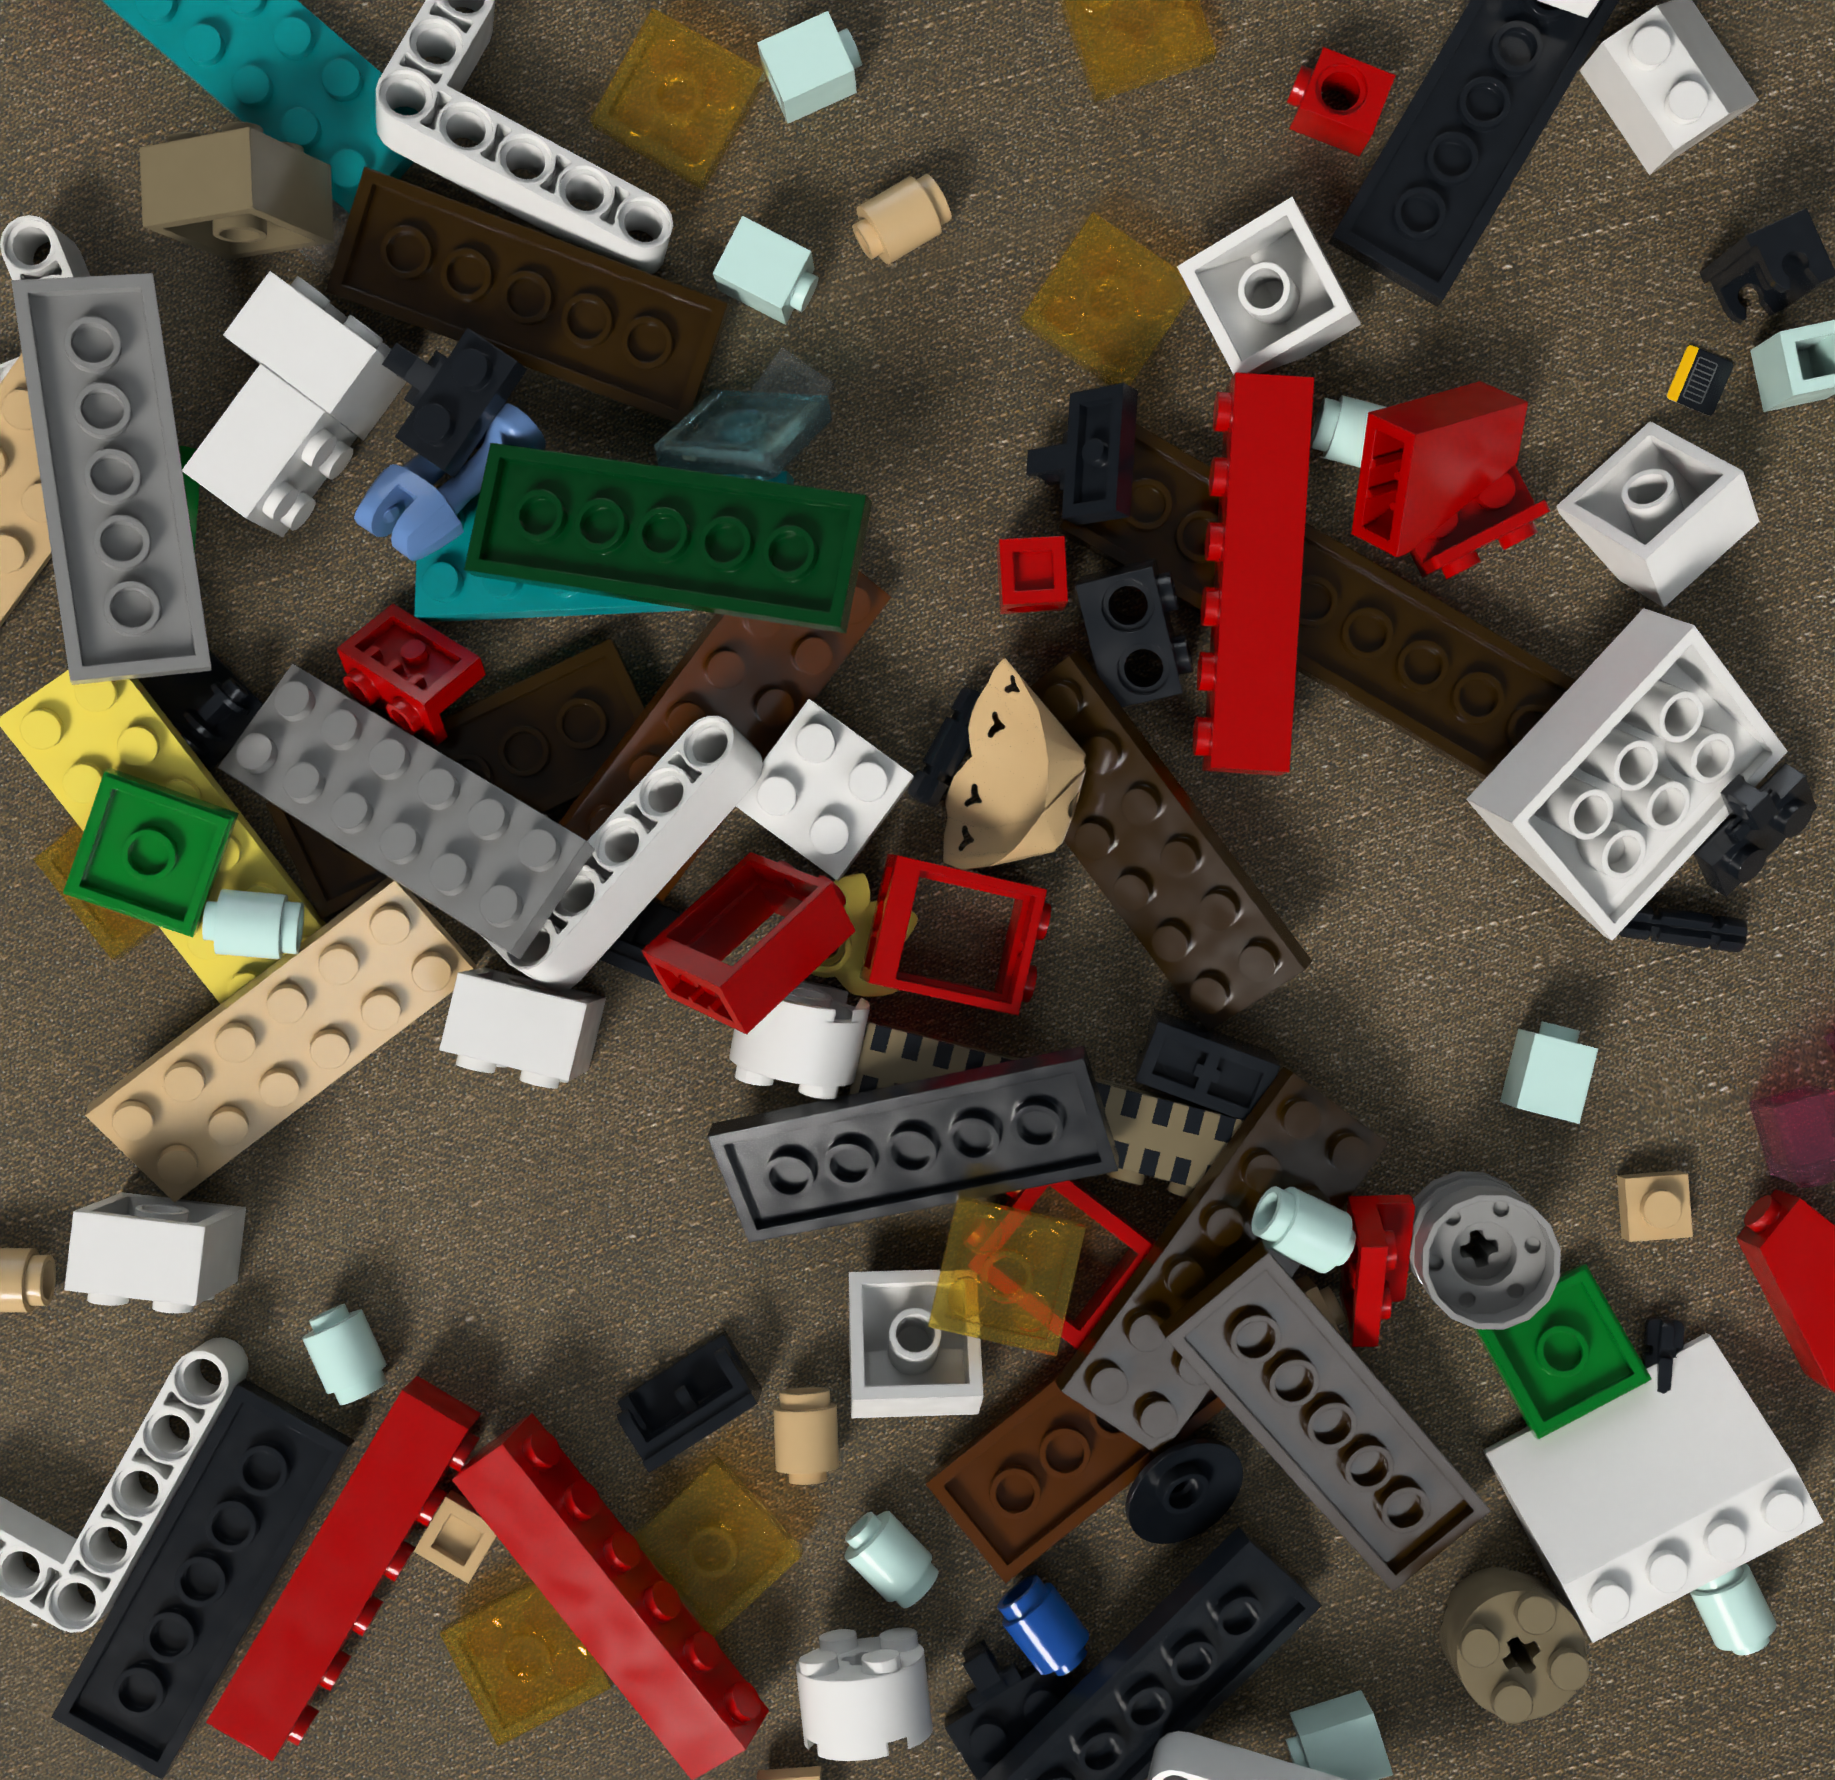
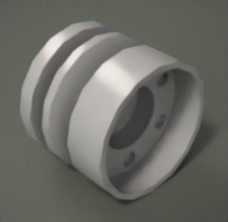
M1456 1171L1431 1181L1413 1198L1415 1214L1409 1266L1431 1299L1451 1319L1474 1329L1504 1330L1529 1320L1549 1302L1560 1278L1561 1249L1551 1225L1506 1181L1484 1172ZM1478 1230L1483 1237L1475 1240L1474 1251L1467 1252L1462 1245L1470 1243V1232Z

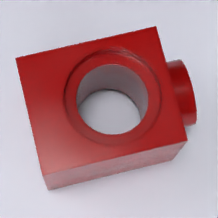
M1323 47L1314 68L1301 65L1286 103L1298 108L1289 129L1360 157L1374 132L1396 75ZM1328 90L1342 93L1347 98L1350 108L1341 111L1330 108L1324 102L1321 93Z
M1065 536L999 539L997 565L1000 614L1063 611L1068 602Z

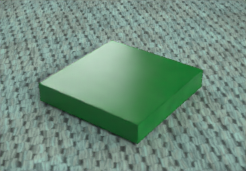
M108 768L104 771L63 894L193 938L198 931L206 902L211 894L239 813Z
M1580 1264L1561 1274L1549 1302L1529 1320L1504 1330L1474 1329L1530 1431L1537 1439L1556 1431L1652 1380L1587 1264Z

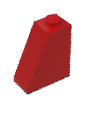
M1478 381L1368 412L1351 534L1395 557L1409 553L1517 463L1528 401Z
M1775 1189L1771 1195L1761 1197L1750 1207L1744 1218L1746 1226L1736 1239L1804 1374L1817 1384L1835 1393V1225L1801 1198Z

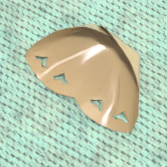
M1004 658L993 670L988 684L976 701L968 726L972 757L967 760L953 777L945 802L947 822L944 833L943 863L960 870L991 867L1055 852L1057 847L1063 843L1069 829L1086 772V764H1084L1086 754L1008 660ZM1011 675L1015 677V683L1020 692L1011 691L1007 693L1005 691V687L1012 684ZM997 712L998 718L1005 725V728L999 730L990 738L988 737V732L994 725L992 714ZM973 784H976L982 802L974 803L967 807L965 802L972 797L971 788ZM967 826L974 842L968 844L960 851L959 846L964 841L962 828Z

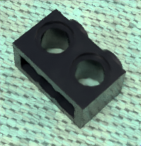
M1152 558L1081 576L1075 586L1097 674L1121 707L1183 693L1186 681L1184 674L1194 672L1186 635L1175 636L1169 612L1179 610V604L1171 572L1160 574L1157 560ZM1123 586H1134L1145 594L1148 608L1137 616L1123 615L1114 606L1113 592ZM1139 649L1151 650L1161 658L1163 670L1154 677H1140L1130 669L1128 656Z

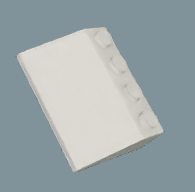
M1643 608L1466 800L1510 849L1603 936L1613 940L1728 817L1729 813L1720 792L1738 774L1755 787L1788 751L1695 625Z
M1708 1333L1684 1344L1683 1348L1676 1349L1677 1358H1672L1671 1390L1665 1394L1657 1392V1364L1646 1368L1652 1380L1540 1439L1535 1438L1527 1426L1483 1449L1563 1605L1574 1616L1581 1630L1592 1643L1823 1523L1794 1464L1719 1347Z

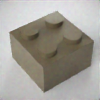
M230 122L222 125V132L208 135L178 132L168 135L167 142L139 147L143 227L227 260L334 243L331 165L304 153V148L298 144L278 141L264 134L263 128L257 124Z

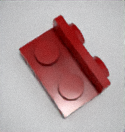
M1514 465L1409 553L1422 578L1441 569L1447 580L1481 562L1476 550L1498 540L1502 549L1505 550L1538 533L1533 521L1551 510L1546 500L1535 504L1516 465Z
M393 603L336 648L347 674L343 677L344 685L355 700L365 707H370L372 704L387 713L400 729L410 735L418 733L437 746L448 737L440 713L486 675L481 658Z
M1411 1195L1348 1196L1347 1213L1352 1218V1230L1356 1234V1242L1350 1257L1342 1265L1339 1295L1352 1347H1378L1381 1320L1390 1319L1392 1302H1400L1405 1299L1415 1204Z

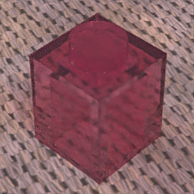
M1809 1084L1749 1102L1770 1175L1796 1183L1798 1188L1821 1186L1835 1180V1090Z

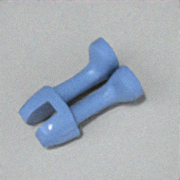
M505 403L476 445V447L480 444L482 446L460 469L455 478L451 477L441 487L436 489L433 485L446 472L420 454H417L403 466L392 464L383 470L367 490L355 512L354 519L359 526L376 537H385L392 533V546L409 560L417 561L439 550L464 532L457 514L471 499L480 493L490 443L544 450L546 448L544 436L528 415L518 407Z

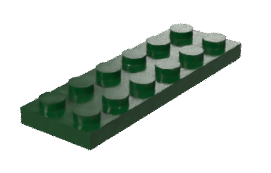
M490 443L464 570L476 577L847 633L872 501L867 495Z

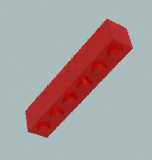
M1235 372L1226 387V392L1216 393L1213 411V431L1223 432L1222 457H1213L1211 461L1209 496L1219 497L1218 522H1208L1205 539V560L1215 561L1214 587H1204L1201 602V625L1211 626L1210 652H1200L1197 666V690L1207 691L1206 716L1196 717L1193 730V755L1203 756L1202 771L1275 776L1290 772L1315 377Z
M416 1376L402 1389L206 1721L207 1724L271 1762L274 1761L288 1741L296 1746L300 1745L320 1712L310 1705L320 1687L331 1691L352 1657L342 1651L351 1634L355 1632L363 1637L384 1601L374 1595L385 1577L394 1582L398 1579L414 1553L413 1551L416 1547L406 1542L418 1522L426 1527L429 1526L447 1496L448 1492L439 1488L443 1478L450 1467L459 1472L476 1448L480 1438L471 1433L481 1416L480 1412L419 1376Z
M531 1413L482 1447L452 1478V1481L690 1779L694 1780L745 1751L768 1714L769 1709L760 1699L755 1688L744 1679L720 1649L715 1638L704 1629L681 1600L676 1589L665 1580L641 1550L636 1539L626 1531L602 1501L597 1490L586 1481L562 1451L554 1436L547 1432L535 1415Z

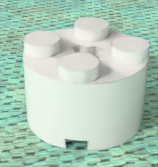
M804 980L747 1035L734 1029L729 1059L737 1065L735 1078L744 1083L759 1086L773 1085L774 1079L799 1084L798 1091L806 1096L819 1099L837 1098L839 1086L854 1083L870 1003L861 997L856 1007L846 1004L848 991Z
M905 1627L894 1628L882 1632L879 1637L857 1639V1633L854 1630H833L819 1636L820 1648L799 1658L796 1664L804 1745L809 1750L816 1743L819 1757L835 1761L877 1759L889 1756V1742L907 1737L908 1749H911L923 1743L931 1735L933 1726L924 1648L918 1643V1635L915 1629Z

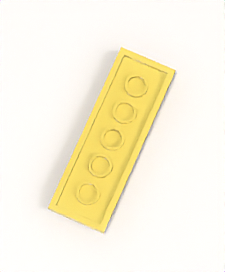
M67 670L0 716V727L83 832L104 771L108 768L237 812L239 814L208 901L217 902L222 889L286 894L288 901L302 902L304 904V924L301 943L326 924L323 919H320L315 908L137 678L72 685L69 670ZM203 916L198 931L193 938L160 927L220 1004L279 960L215 954L214 941L203 940Z

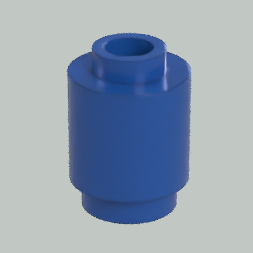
M1036 1574L1028 1576L1014 1585L999 1601L997 1608L1004 1616L1002 1625L1039 1674L1047 1675L1055 1672L1057 1676H1063L1075 1669L1086 1657L1087 1650L1084 1646L1090 1634L1052 1583L1044 1584Z

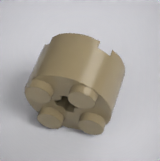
M1490 1567L1470 1574L1451 1591L1445 1603L1447 1609L1443 1617L1442 1626L1440 1624L1439 1639L1441 1648L1448 1663L1470 1696L1481 1707L1497 1715L1507 1723L1518 1724L1525 1720L1541 1718L1555 1712L1570 1700L1576 1690L1585 1685L1589 1677V1666L1583 1632L1570 1611L1540 1579L1530 1574L1509 1571L1508 1568ZM1516 1637V1642L1508 1646L1507 1642Z

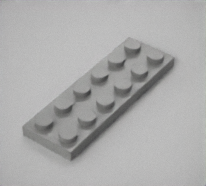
M153 273L11 280L71 684L79 685L211 671Z
M294 664L290 666L218 766L220 770L519 960L595 850L585 839Z

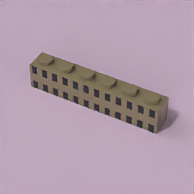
M870 1018L850 1094L1022 1058ZM1095 1077L1119 1155L1118 1171L1106 1173V1175L1121 1181L1143 1185L1145 1175L1170 1181L1168 1186L1169 1192L1188 1198L1244 1122V1120L1196 1103Z

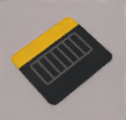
M1693 345L1687 346L1668 390L1667 398L1707 416L1713 415L1733 369V363Z

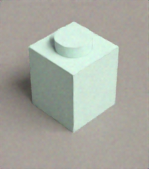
M828 11L757 42L762 68L788 124L857 93L854 69L862 66L858 49L847 28L837 32Z
M744 216L741 217L713 272L719 291L785 325L794 309L800 312L805 310L815 292L819 279L818 276L812 274L815 268L810 250Z
M1835 320L1779 331L1750 350L1763 412L1824 400L1835 394Z
M1543 1021L1541 1022L1539 1033L1518 1029L1500 1102L1518 1109L1580 1124L1598 1048L1578 1044L1579 1030Z
M1361 1690L1290 1712L1297 1736L1285 1740L1294 1764L1347 1780H1379L1393 1775L1374 1713Z

